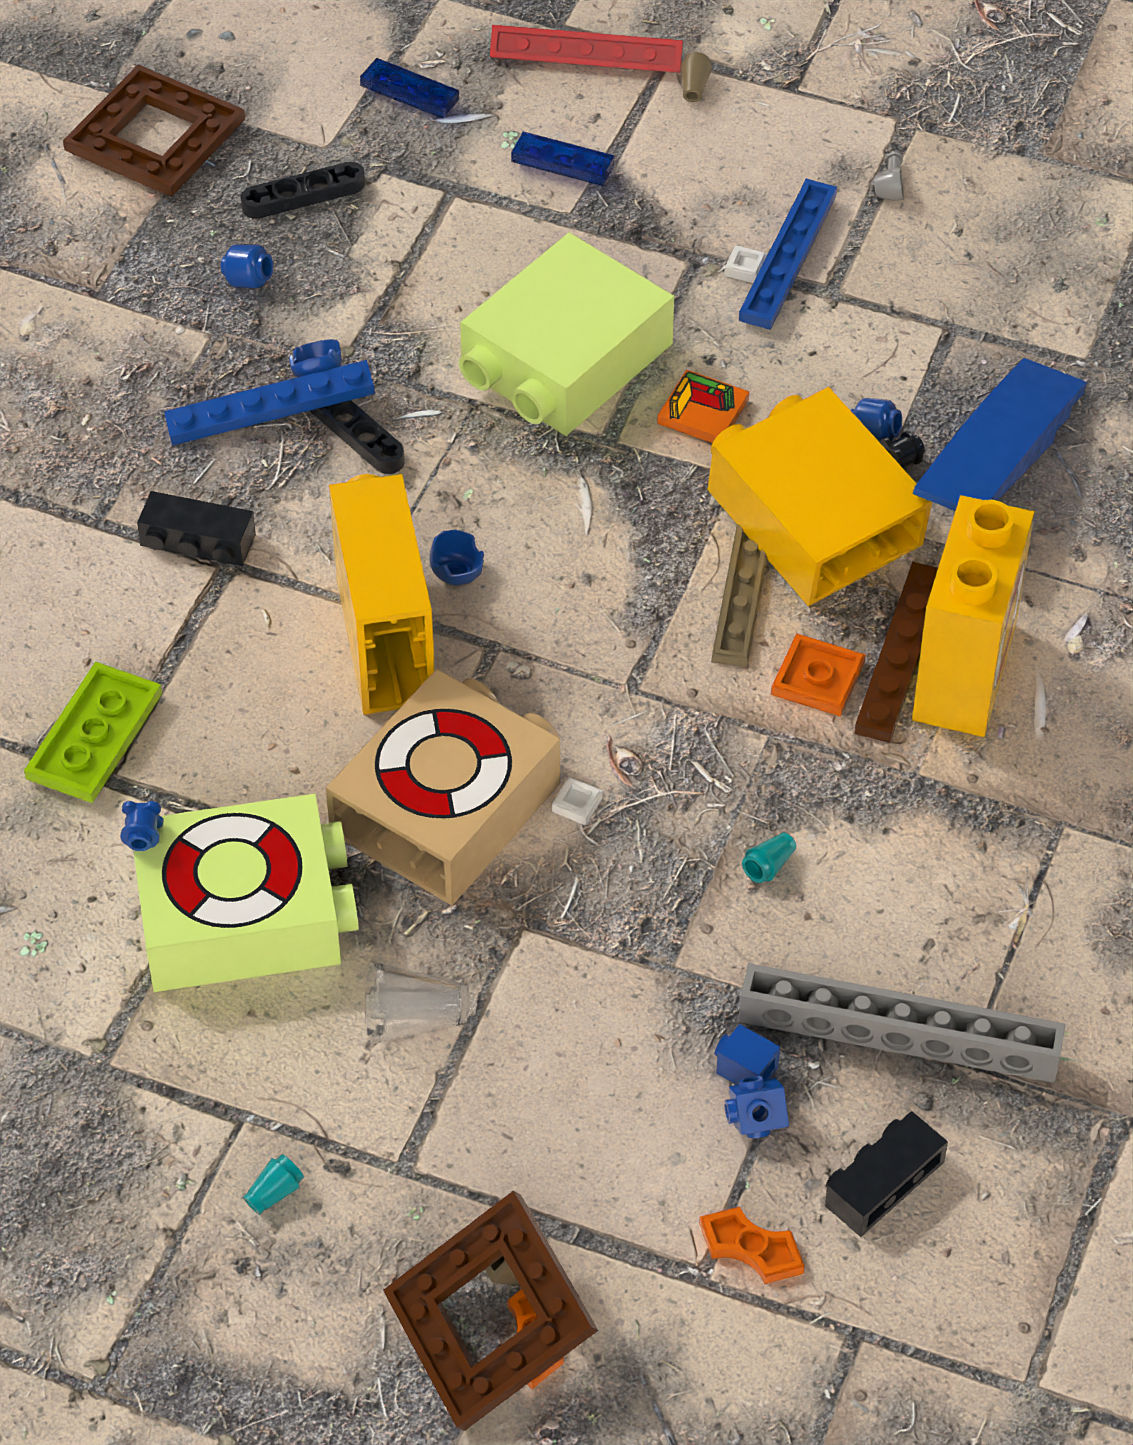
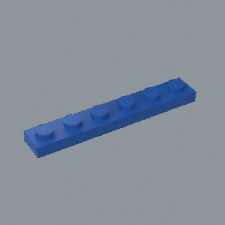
M805 179L739 311L740 322L771 330L836 198V186Z
M363 360L164 411L172 445H177L376 393L368 362Z

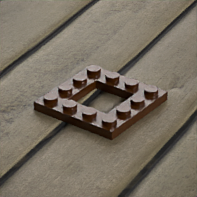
M137 65L63 140L64 150L172 197L245 120V109L146 67ZM147 104L193 123L162 156L116 136Z
M515 1191L510 1192L383 1289L456 1428L463 1431L467 1430L599 1331L523 1197ZM504 1256L538 1318L475 1364L441 1302Z

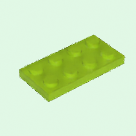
M95 661L24 769L26 780L93 803L163 694L161 684Z

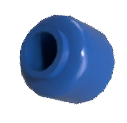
M258 244L232 245L226 252V255L223 256L221 272L226 277L228 283L235 288L256 289L262 287L271 278L273 260L265 248Z
M863 398L857 403L855 409H851V412L879 442L885 437L892 441L894 437L899 436L902 428V413L891 400Z

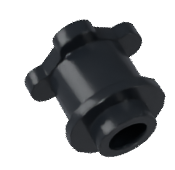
M906 431L902 433L901 437L893 442L888 437L880 440L881 445L902 468L912 463L918 465L923 461V454L925 453L924 444L919 436L913 435L911 432Z

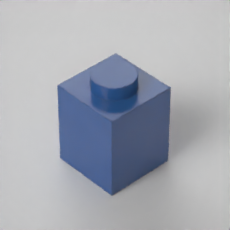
M739 1024L730 1036L725 1034L717 1044L714 1053L717 1056L716 1074L736 1085H739L740 1079L746 1077L760 1076L763 1077V1080L771 1079L779 1066L780 1046Z

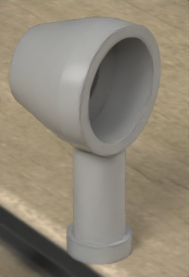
M897 151L890 152L886 156L888 170L874 176L875 193L878 198L891 201L904 200L901 175L903 159L902 155Z

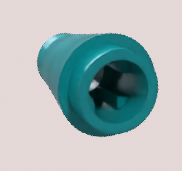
M782 832L748 849L742 860V868L745 874L756 883L771 881L796 850L795 840L789 834Z
M281 1154L276 1160L274 1158L270 1159L248 1192L243 1196V1199L252 1210L260 1215L264 1210H267L299 1189L298 1183L304 1179V1175L287 1156Z

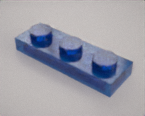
M376 58L360 76L361 87L442 119L459 101L458 89L379 58Z
M523 131L511 152V162L604 186L615 165V155Z

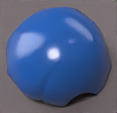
M334 339L320 340L299 346L293 351L294 357L292 355L289 357L292 373L296 377L342 365L340 344L338 340Z
M455 529L442 531L434 537L429 554L430 567L442 582L454 586L466 585L482 573L484 552L478 551L475 545V537L472 534Z

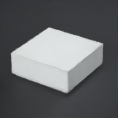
M735 245L725 266L724 276L754 283L767 257V253Z
M568 777L552 803V812L586 825L603 798V790Z

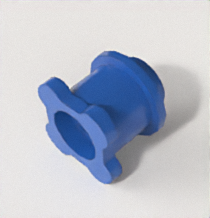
M148 801L147 803L124 802L122 812L126 814V826L121 830L120 838L122 842L135 851H146L155 847L159 843L160 837L157 829L161 828L164 819L159 815L161 805L155 801Z

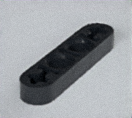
M344 162L246 188L241 194L242 212L249 218L258 219L356 194L365 186L364 168L356 162ZM315 183H324L327 185L323 189H314L311 187ZM284 191H292L296 193L294 196L291 197H282L279 195Z
M352 400L333 404L330 407L326 406L310 410L314 416L377 471L384 474H394L403 468L405 458L402 444ZM340 414H350L353 416L351 420L346 422L335 419ZM363 433L375 435V438L370 441H361L357 437Z

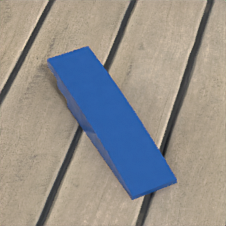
M1023 358L961 426L916 484L912 494L956 511L960 495L981 500L998 501L1054 442L1057 430L1069 418L1071 408L1084 394L1087 382Z

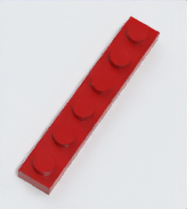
M492 25L490 58L681 73L680 65L683 52V40Z

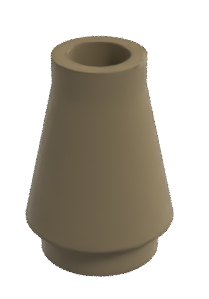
M692 52L685 56L680 65L683 98L689 102H698L702 99L704 88L712 71L710 59L705 54Z

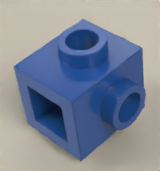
M752 1076L740 1079L739 1085L728 1086L730 1099L724 1100L728 1124L734 1123L735 1128L741 1135L746 1134L748 1138H761L770 1135V1130L789 1127L784 1087L776 1078L763 1080V1077Z

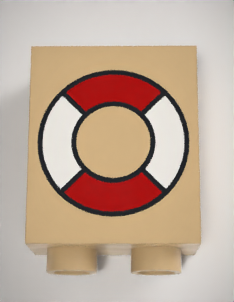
M436 669L326 787L329 823L341 821L344 841L453 906L560 785L559 735L555 728L543 717L534 713H527L521 717L498 704L495 695L483 683L475 679H465L461 683Z

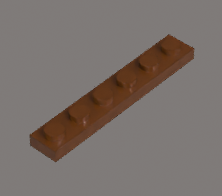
M912 561L860 709L854 734L888 743L892 740L920 657L926 606L937 574V567Z

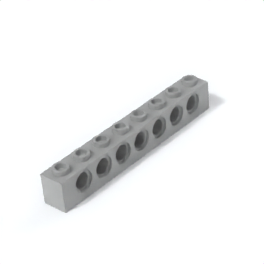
M748 963L739 1008V1022L1052 1083H1055L1066 1025L1049 1020Z

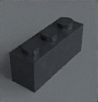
M155 491L150 492L137 521L140 546L149 547L153 550L179 553L188 557L214 560L222 564L243 566L256 536L253 511Z
M913 1111L908 1113L902 1120H893L885 1128L882 1137L873 1145L868 1143L863 1146L856 1154L851 1165L845 1170L839 1168L829 1177L826 1182L825 1207L862 1237L945 1162L948 1141Z

